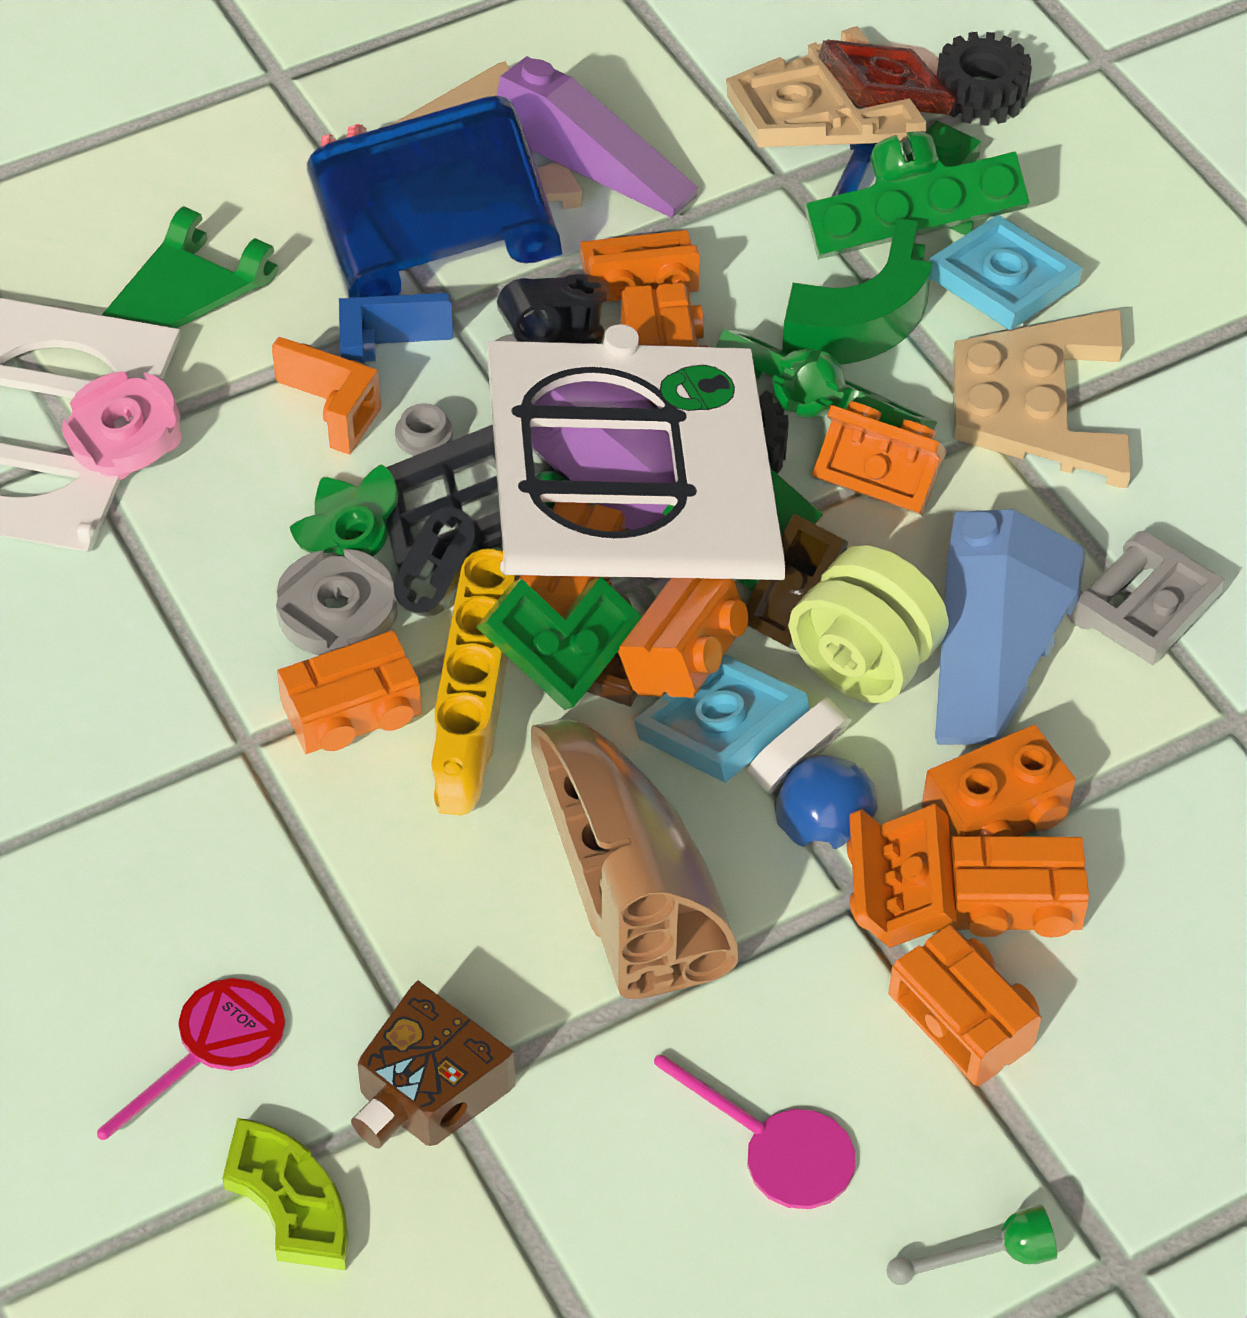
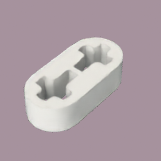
M826 697L767 745L751 762L747 772L768 794L775 792L783 785L786 776L794 767L806 758L818 756L831 745L849 725L851 718L830 697Z

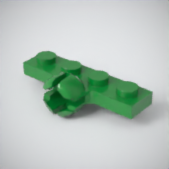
M906 132L908 140L902 142L903 153L897 135L875 144L870 157L876 177L874 185L869 188L805 204V212L818 260L892 242L896 218L918 221L916 235L1027 208L1030 201L1016 151L951 167L944 166L939 161L934 140L927 132Z
M723 329L715 347L751 349L755 378L760 379L762 372L772 376L774 394L779 404L787 412H795L798 417L811 419L823 417L828 414L831 405L846 410L849 401L880 411L882 413L880 422L901 428L903 420L916 422L933 430L937 425V421L846 380L844 371L837 359L827 352L805 348L787 353L744 332Z

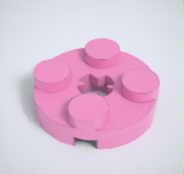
M126 371L101 376L80 389L70 402L73 412L68 418V423L63 419L62 426L64 438L76 460L88 470L100 472L106 476H118L120 481L125 479L131 472L152 464L166 452H170L178 447L182 440V433L179 428L180 412L170 388L164 381L155 375L144 373L146 380L141 378L129 379ZM125 416L126 421H130L131 417H134L126 426L115 428L113 422L116 419Z

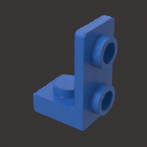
M449 293L339 298L341 357L365 364V362H376L375 344L452 339L451 295Z

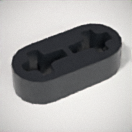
M454 507L440 508L429 516L394 581V595L402 607L422 617L435 616L444 611L457 591L464 560L479 550L482 539L481 529L476 520L463 510ZM458 521H461L459 531L466 536L461 546L450 544L441 560L438 559L446 542L439 536L440 530L444 525L453 528ZM434 565H437L430 579V584L437 589L434 597L429 599L422 596L418 603L415 604L414 601L416 600L417 593L410 588L415 578L425 580Z

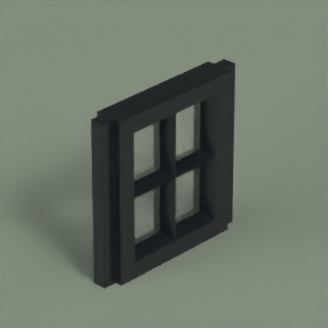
M493 424L386 467L393 475L399 492L397 505L386 519L398 571L425 521L433 512L440 508H458L476 520L481 529L482 541L479 550L491 549L503 544ZM458 521L453 528L444 525L440 530L439 536L446 542L438 559L441 560L450 544L461 546L466 536L459 531L461 521ZM434 565L431 572L435 571L437 565Z

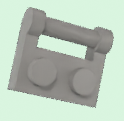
M1138 531L1124 544V553L1088 590L1080 591L1079 601L1072 614L1067 615V617L1082 629L1093 627L1151 665H1154L1221 595L1225 579L1145 531ZM1150 568L1154 570L1118 608L1108 603L1140 570Z

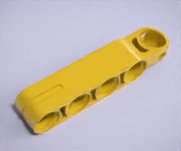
M481 549L472 553L464 560L461 567L434 711L436 740L431 767L435 779L434 802L439 814L462 816L469 814L477 806L482 793L486 764L489 762L493 752L508 657L479 631L476 626L510 584L516 581V575H505L501 572L500 564L503 561V552L495 549Z

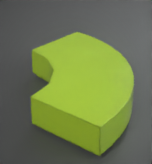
M237 1118L222 1177L224 1190L250 1198L268 1214L276 1231L275 1252L277 1261L346 1270L348 1231L344 1206L335 1183L331 1181L325 1170L311 1156V1151L290 1135L260 1122Z

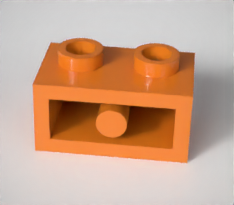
M1036 724L927 770L921 807L925 808L936 804L948 815L950 844L952 836H1022L1035 829L1037 831L1051 829L1068 815L1076 778Z

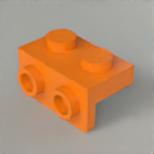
M688 230L580 242V259L584 274L598 277L609 284V298L605 302L620 301L621 291L625 287L651 285L653 289H657L658 285L684 283L688 287L689 293L699 292L700 253L698 246L691 245Z
M849 401L846 410L831 405L827 414L831 424L812 476L823 482L923 516L947 452L940 442L934 440L936 431L909 420H903L901 428L880 422L879 420L882 415L880 411Z
M932 804L880 825L863 809L850 813L851 838L847 841V854L852 864L854 892L850 895V908L859 926L869 930L891 948L941 930L949 924L950 926L957 924L948 815L936 804Z

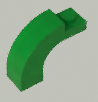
M896 218L886 265L875 277L862 284L851 287L830 288L793 282L784 319L782 350L787 353L805 348L824 351L837 359L840 365L878 356L906 339L917 327L925 313L933 262L924 261L925 245L915 243L918 221Z

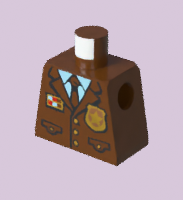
M417 980L360 1056L357 1064L360 1090L369 1102L351 1119V1123L358 1135L369 1145L377 1149L381 1148L401 1127L425 1145H437L516 1086L514 1051Z

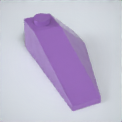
M526 56L500 76L490 131L670 218H673L697 196L698 186L574 78L554 69L550 63Z
M597 381L575 382L557 387L542 395L534 403V405L655 409L648 398L632 389ZM530 427L533 452L558 473L571 481L675 483L670 437L666 430ZM596 503L622 511L623 515L626 516L625 528L627 530L643 528L657 522L665 516L663 511L668 506V504Z

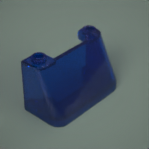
M489 96L331 142L315 150L307 161V174L321 228L346 298L399 295L401 292L399 271L502 240L510 258L519 263H537L563 254L560 235L521 120L513 102L506 97Z

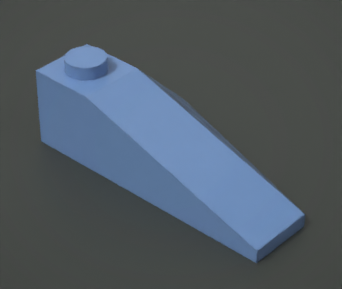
M1014 509L958 511L954 515L946 569L944 604L949 626L941 643L935 731L937 745L989 744L1002 738L1029 690L1027 681L1040 657H1047L1055 644L1053 634L1064 615L1072 614L1080 598L1085 562L1084 547Z

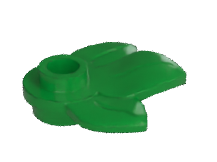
M378 465L370 471L359 487L330 477L321 478L315 497V515L298 520L289 527L294 540L301 549L309 553L324 550V553L335 552L337 556H344L343 549L364 552L372 557L375 556L383 548L387 540L388 527L385 521L398 502L399 492L397 483L391 472L384 465Z

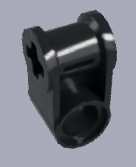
M574 274L557 278H520L511 281L500 291L497 299V310L517 342L600 344L604 338V328L600 324L602 304L609 298L610 287L604 280L587 274ZM534 310L531 314H529L528 316H525L527 313H529L530 311Z

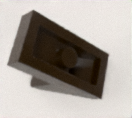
M793 514L781 537L785 561L784 580L759 579L746 607L748 611L747 626L788 648L796 650L788 626L791 611L804 595L821 581L822 574L835 559L847 550L848 541Z

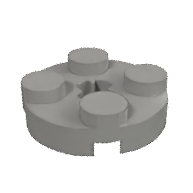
M343 549L344 556L325 558L324 550L301 557L285 570L277 586L276 611L279 627L290 642L304 651L315 655H322L389 632L398 613L393 580L388 569L371 555L358 550ZM329 597L335 598V601H338L340 597L348 598L347 605L341 608H328L324 600Z

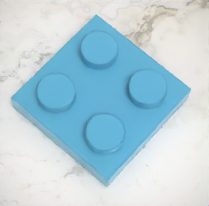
M1000 215L991 218L929 258V262H933L932 280L1010 331L1079 284L1083 269Z
M724 655L718 671L711 673L706 678L705 683L694 698L670 697L666 693L633 721L638 739L726 783L753 761L775 738L810 710L807 693L732 657Z

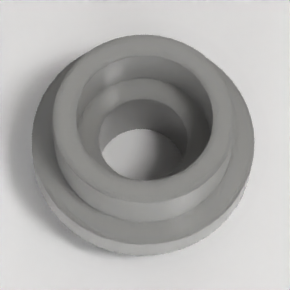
M427 403L416 404L407 408L397 422L395 428L396 442L404 452L415 456L452 441V424L439 407Z

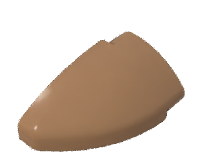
M558 719L533 725L531 727L532 756L590 926L594 933L601 938L620 995L627 999L648 998L708 983L728 974L738 962L737 943L709 868L677 811L614 743L589 725L573 719ZM594 849H607V851H594Z

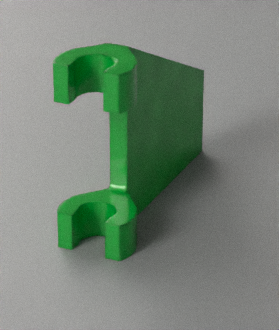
M182 206L174 214L162 244L101 316L177 329L252 289L268 285L279 271L277 264L268 261V258L274 253V248L272 245L259 239H252L241 255L236 272L201 258L194 253L198 252L208 239L206 232L196 228L203 220L202 214Z

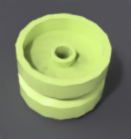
M864 545L849 547L835 559L822 574L821 581L811 588L792 609L788 626L793 645L806 665L826 684L848 697L866 703H887L901 693L916 674L918 665L927 660L944 640L949 621L945 604L937 590L914 565L891 551Z

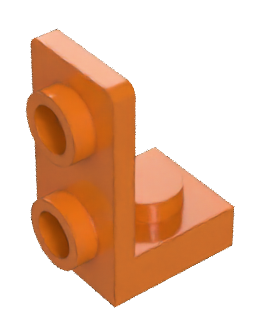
M277 337L272 344L276 380L289 387L327 399L323 409V420L328 425L330 448L351 455L381 410L378 370L368 367L359 361L348 360L318 350L305 343Z

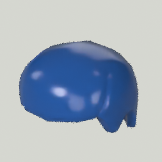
M819 755L804 759L788 773L775 800L774 808L778 826L794 843L799 846H805L812 841H823L829 843L833 849H838L851 838L850 813L863 809L873 818L878 805L875 786L863 768L858 767L855 762L840 757Z

